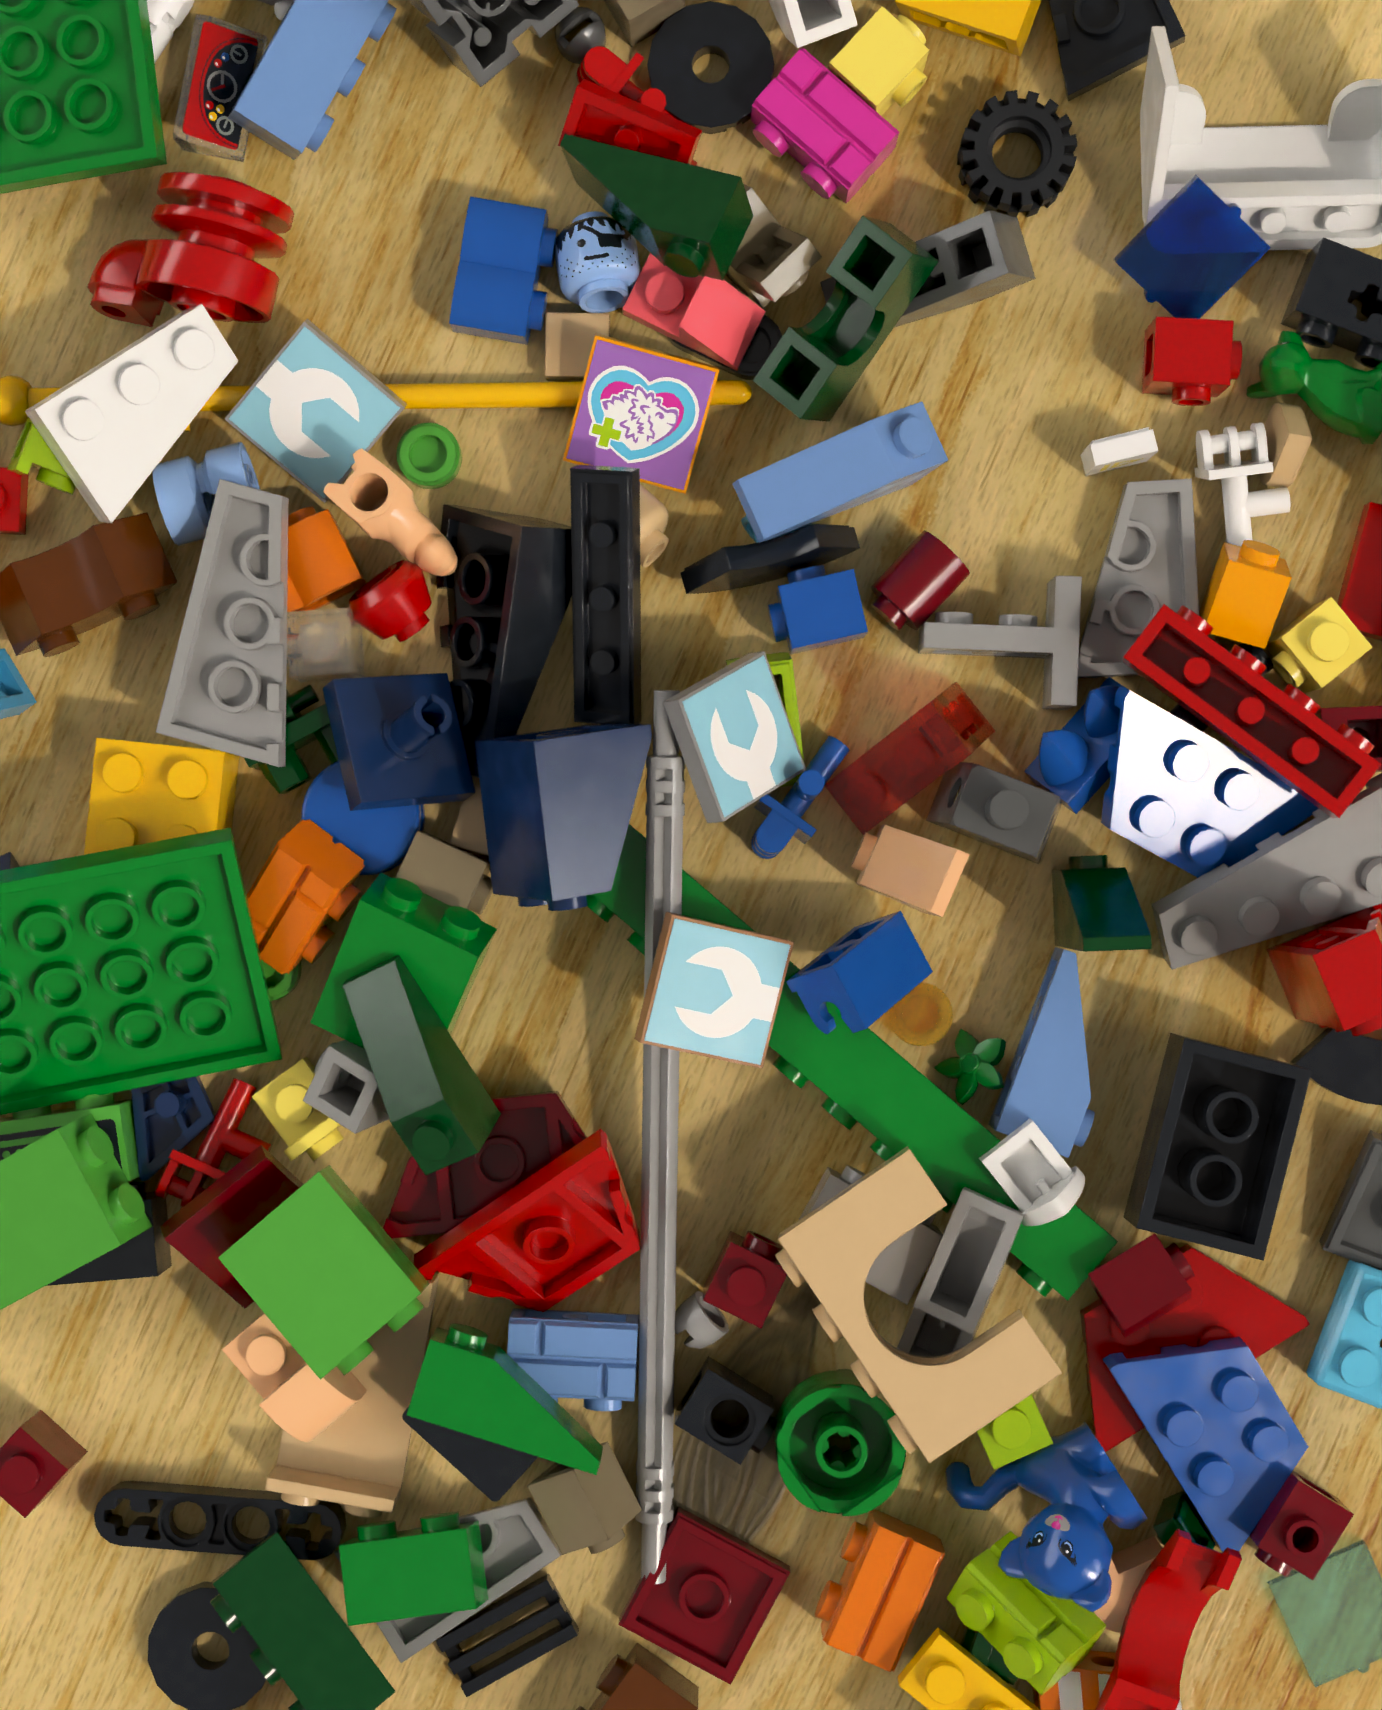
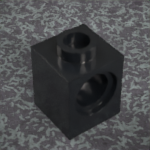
M708 1356L677 1406L674 1424L741 1465L750 1449L758 1454L763 1450L776 1428L777 1419L771 1416L774 1411L772 1395ZM736 1400L742 1403L748 1411L743 1422L736 1426L727 1427L715 1421L711 1414L713 1408L721 1401Z

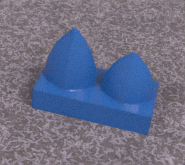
M1108 677L1099 688L1089 691L1085 704L1061 730H1053L1042 734L1039 754L1025 769V773L1036 785L1045 791L1060 796L1061 804L1075 814L1082 809L1110 777L1107 769L1110 744H1116L1120 708L1115 706L1114 702L1116 691L1121 685L1111 677Z

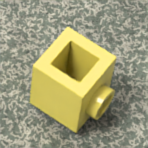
M882 6L829 62L828 70L882 116L894 102L904 107L922 88L927 80V76L922 72L926 65L929 49L924 45L926 43L925 36L909 18L903 15H898L895 18Z
M1332 597L1312 605L1271 638L1266 645V649L1273 656L1271 659L1273 667L1287 684L1299 688L1303 693L1323 688L1372 648L1370 643Z

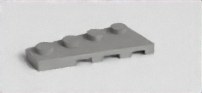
M219 479L156 733L276 767L286 766L289 498Z

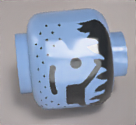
M597 211L586 212L577 216L572 224L566 226L556 237L554 255L560 289L566 299L590 313H607L623 307L641 272L636 239L614 218Z

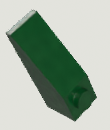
M568 134L564 135L560 146L576 183L664 266L669 267L679 275L691 278L702 275L723 281L753 218L741 177Z
M1107 855L1068 857L1069 869L1052 870L1055 946L1083 952L1152 949L1151 934L1126 867L1108 868Z
M397 955L347 979L343 984V988L390 1122L425 1176L479 1153L501 1113L400 956Z

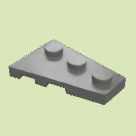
M1192 478L1127 482L1123 486L1079 647L1078 679L1139 675L1123 663V656L1163 604L1174 612H1177L1183 605L1199 615Z
M531 1498L459 1517L460 1523L479 1520L488 1600L477 1609L376 1622L400 1663L562 1555L545 1520ZM338 1549L334 1552V1554L336 1555L337 1559L341 1564L340 1553Z

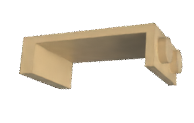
M435 1272L432 1280H427L430 1284L417 1297L424 1306L422 1310L395 1333L385 1324L367 1339L374 1350L351 1370L367 1390L362 1399L311 1442L300 1441L285 1430H282L277 1464L267 1477L265 1490L282 1493L281 1499L284 1502L298 1506H315L319 1504V1500L344 1504L345 1512L359 1517L375 1518L381 1516L382 1511L393 1512L401 1495L412 1428L403 1420L402 1415L410 1405L426 1354L440 1273Z

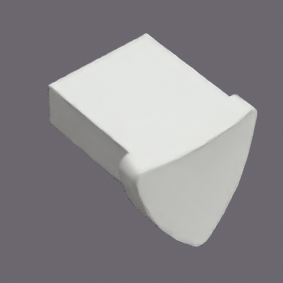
M1028 1119L979 1158L1018 1207V1211L1025 1214L1021 1223L1023 1226L1042 1225L1066 1215L1077 1202L1085 1185V1176L1077 1166L1072 1168L1068 1166L1031 1119Z

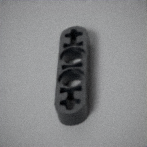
M124 1481L111 1487L98 1502L94 1513L95 1526L105 1540L112 1544L233 1555H246L273 1532L276 1531L280 1534L284 1522L282 1509L290 1510V1515L287 1519L288 1524H305L312 1513L321 1514V1524L332 1527V1531H326L320 1542L311 1541L310 1530L304 1528H290L286 1534V1541L284 1542L298 1560H319L332 1554L344 1536L346 1517L338 1503L319 1500V1504L315 1506H298L284 1502L281 1499L282 1493L273 1491L145 1481ZM125 1498L130 1500L131 1510L151 1513L158 1505L157 1500H163L158 1516L159 1531L152 1529L157 1517H137L128 1528L123 1526L122 1516L112 1514V1509H115ZM187 1501L198 1504L206 1514L205 1529L196 1534L184 1533L178 1529L173 1521V1511L177 1504ZM253 1506L264 1511L270 1524L267 1535L251 1539L241 1534L236 1526V1515L239 1510L244 1507Z

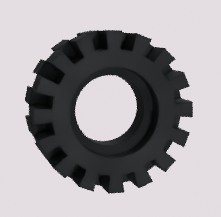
M1017 90L1007 91L1004 99L998 101L996 96L985 102L981 111L977 109L974 112L967 128H965L957 154V165L961 166L958 176L962 186L968 184L970 188L968 197L974 204L979 199L987 204L984 209L985 212L989 210L996 212L999 209L1006 211V215L1017 217L1019 212L1024 211L1027 217L1035 215L1041 206L1045 205L1048 208L1056 200L1060 191H1063L1074 169L1077 156H1074L1077 138L1076 134H1069L1072 122L1067 114L1061 118L1058 117L1056 111L1059 105L1053 100L1049 99L1046 106L1038 103L1037 99L1040 93L1028 91L1026 99L1018 98ZM1009 133H1022L1032 138L1037 144L1041 155L1038 169L1022 178H1013L1003 174L996 167L992 156L993 145L1002 136Z

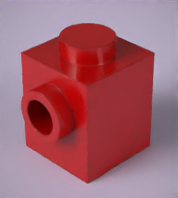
M1156 316L1145 330L1142 394L1172 395V403L1181 406H1203L1210 404L1211 397H1218L1230 386L1231 379L1237 380L1240 374L1241 341L1233 340L1234 321Z

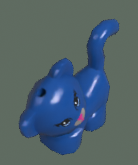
M1085 1421L1071 1431L1051 1437L1053 1444L997 1469L982 1486H974L968 1465L963 1462H952L945 1471L947 1490L961 1508L989 1511L1008 1493L1019 1486L1051 1504L1029 1518L1022 1530L1021 1537L1010 1541L1001 1552L998 1567L1007 1576L1026 1578L1035 1588L1058 1599L1073 1600L1078 1606L1090 1612L1098 1610L1107 1603L1112 1585L1108 1571L1113 1546L1104 1530L1103 1523L1109 1517L1112 1523L1119 1528L1135 1529L1146 1521L1148 1517Z

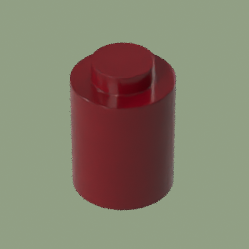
M923 530L871 586L872 591L878 597L871 606L894 629L900 631L907 624L912 629L918 630L969 576L970 572L951 549L937 537Z

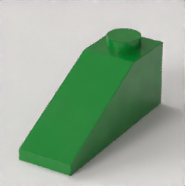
M457 1323L450 1324L449 1330L437 1327L430 1338L407 1416L597 1475L603 1446L501 1347L487 1343L488 1335L485 1332Z

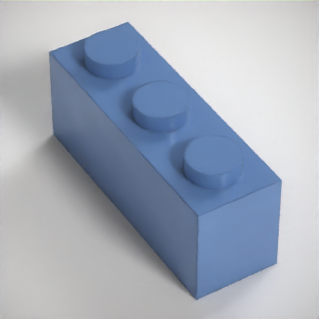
M293 0L227 118L293 160L302 154L305 147L316 152L334 122L332 117L325 114L336 92L345 97L349 95L366 65L356 58L367 37L376 42L380 40L397 8L389 4L388 0Z

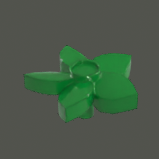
M960 1029L955 1040V1049L959 1057L948 1058L934 1067L947 1078L958 1079L955 1088L958 1103L963 1105L974 1095L978 1082L990 1090L1004 1088L1002 1076L993 1066L998 1065L1002 1060L1006 1041L1002 1038H990L979 1043L968 1032Z

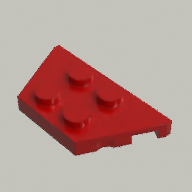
M602 1129L597 1130L414 1254L413 1265L426 1280L431 1281L436 1271L467 1279L469 1292L490 1298L504 1297L510 1299L516 1305L545 1312L639 1251L640 1231L607 1134Z
M1189 1244L1182 1246L1179 1249L1195 1274L1194 1277L1186 1281L1192 1290L1191 1298L1126 1338L1122 1335L1100 1298L1080 1310L1082 1336L1086 1345L1087 1363L1085 1367L1087 1388L1091 1397L1094 1428L1092 1433L1104 1451L1107 1452L1145 1428L1102 1360L1109 1354L1122 1352L1126 1358L1161 1354L1160 1347L1181 1344L1200 1347L1211 1340L1240 1337L1256 1359L1306 1328L1310 1323L1297 1310L1217 1263Z

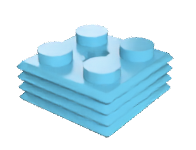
M1349 1260L1306 1373L1319 1386L1382 1409V1347L1380 1346L1382 1339V1271L1363 1263Z

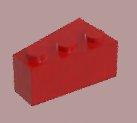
M1382 903L1356 911L1266 949L1295 1019L1317 1024L1320 1028H1333L1336 1032L1350 1029L1353 1036L1364 1035L1382 1028Z

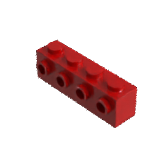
M1163 604L1123 656V663L1331 818H1340L1382 765L1369 755L1374 745L1343 723L1337 730L1326 724L1315 715L1320 706L1293 685L1288 684L1283 691L1261 676L1267 667L1240 646L1235 644L1230 651L1220 646L1208 637L1214 628L1199 615L1183 605L1177 612H1174Z

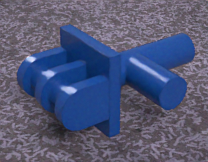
M829 736L781 803L768 794L759 799L754 808L764 814L766 818L751 839V848L756 856L762 859L774 858L784 849L792 836L804 844L812 838L817 829L801 819V817L823 790L827 781L850 751L844 743L833 736Z

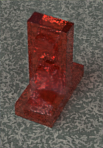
M955 682L826 783L825 787L864 835L865 832L870 831L947 770H951L971 755L995 730L960 685Z

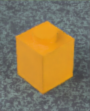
M1244 540L1241 547L1226 542L1223 543L1199 610V616L1214 628L1210 634L1262 649L1266 648L1292 579L1286 560L1279 558L1281 554L1279 550L1252 540Z

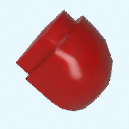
M152 239L126 240L112 246L100 257L87 286L93 294L90 303L93 309L115 320L153 327L156 315L160 316L164 301L150 296L136 286L145 243Z

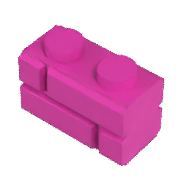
M804 48L798 50L782 68L779 75L767 85L752 104L751 121L756 125L753 129L756 139L773 155L781 157L787 152L804 167L800 172L801 177L818 195L829 199L834 193L845 204L851 200L868 178L874 174L893 152L899 136V131Z

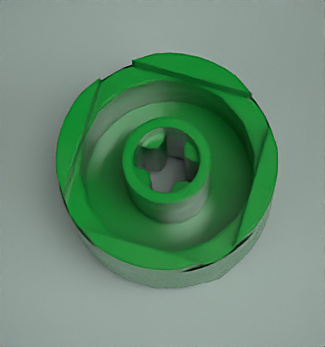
M838 1369L836 1371H827L805 1379L787 1395L776 1416L777 1425L774 1430L780 1475L788 1490L800 1503L820 1513L823 1511L842 1514V1516H858L875 1509L893 1494L899 1484L904 1468L906 1450L887 1422L896 1413L882 1393L871 1398L852 1370ZM835 1433L842 1437L849 1436L851 1448L842 1452L837 1445L830 1447L828 1437Z

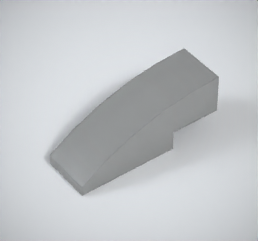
M967 1187L962 1189L913 1305L914 1309L897 1349L917 1356L934 1357L954 1352L973 1341L1024 1218V1213Z

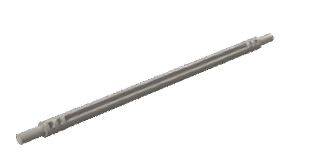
M654 690L653 755H648L646 758L647 803H645V815H647L644 997L665 913L671 912L682 915L685 762L683 756H679V745L663 704L665 700L678 694L679 690ZM643 1044L638 1455L636 1461V1498L642 1511L635 1516V1519L642 1523L641 1579L644 1575L647 1578L650 1572L652 1574L656 1573L661 1551L665 1545L667 1523L673 1521L674 1514L672 1499L674 1497L673 1428L679 1051ZM666 1564L655 1584H661L666 1581Z

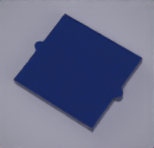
M1195 175L1123 248L1114 260L1145 289L1144 296L1148 302L1158 301L1175 318L1200 319L1271 247L1240 217L1241 209L1236 203L1227 205L1203 180Z

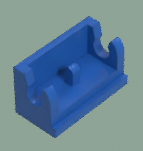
M898 911L854 927L788 979L786 983L792 993L797 991L813 1023L823 1033L829 1034L836 1028L834 1017L828 1012L826 1002H831L838 1007L842 1020L855 1033L867 1029L933 971L902 912Z

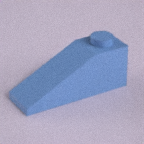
M919 402L869 420L736 480L733 483V487L758 542L761 543L911 486L947 462L948 458L923 402Z
M1055 947L989 1125L995 1131L1009 1135L1028 1119H1031L1061 1156L1069 1158L1073 1145L1082 1147L1086 1142L1094 1121L1095 1112L1087 1109L1091 1100V1089L1077 956L1074 952Z

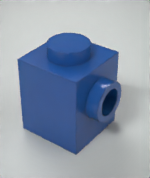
M824 565L790 572L787 574L789 584L780 585L777 588L778 603L768 605L775 641L787 640L790 655L861 639L868 632L854 569L826 575Z

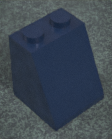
M651 724L581 725L475 741L493 894L517 897L518 906L520 907L548 905L549 911H563L586 907V895L611 891L652 739Z

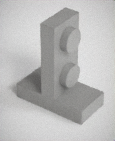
M1056 575L1047 583L1046 627H1038L1037 616L999 615L998 625L973 624L974 614L936 612L935 622H924L919 628L918 654L1044 659L1042 709H1071L1077 706L1082 576Z

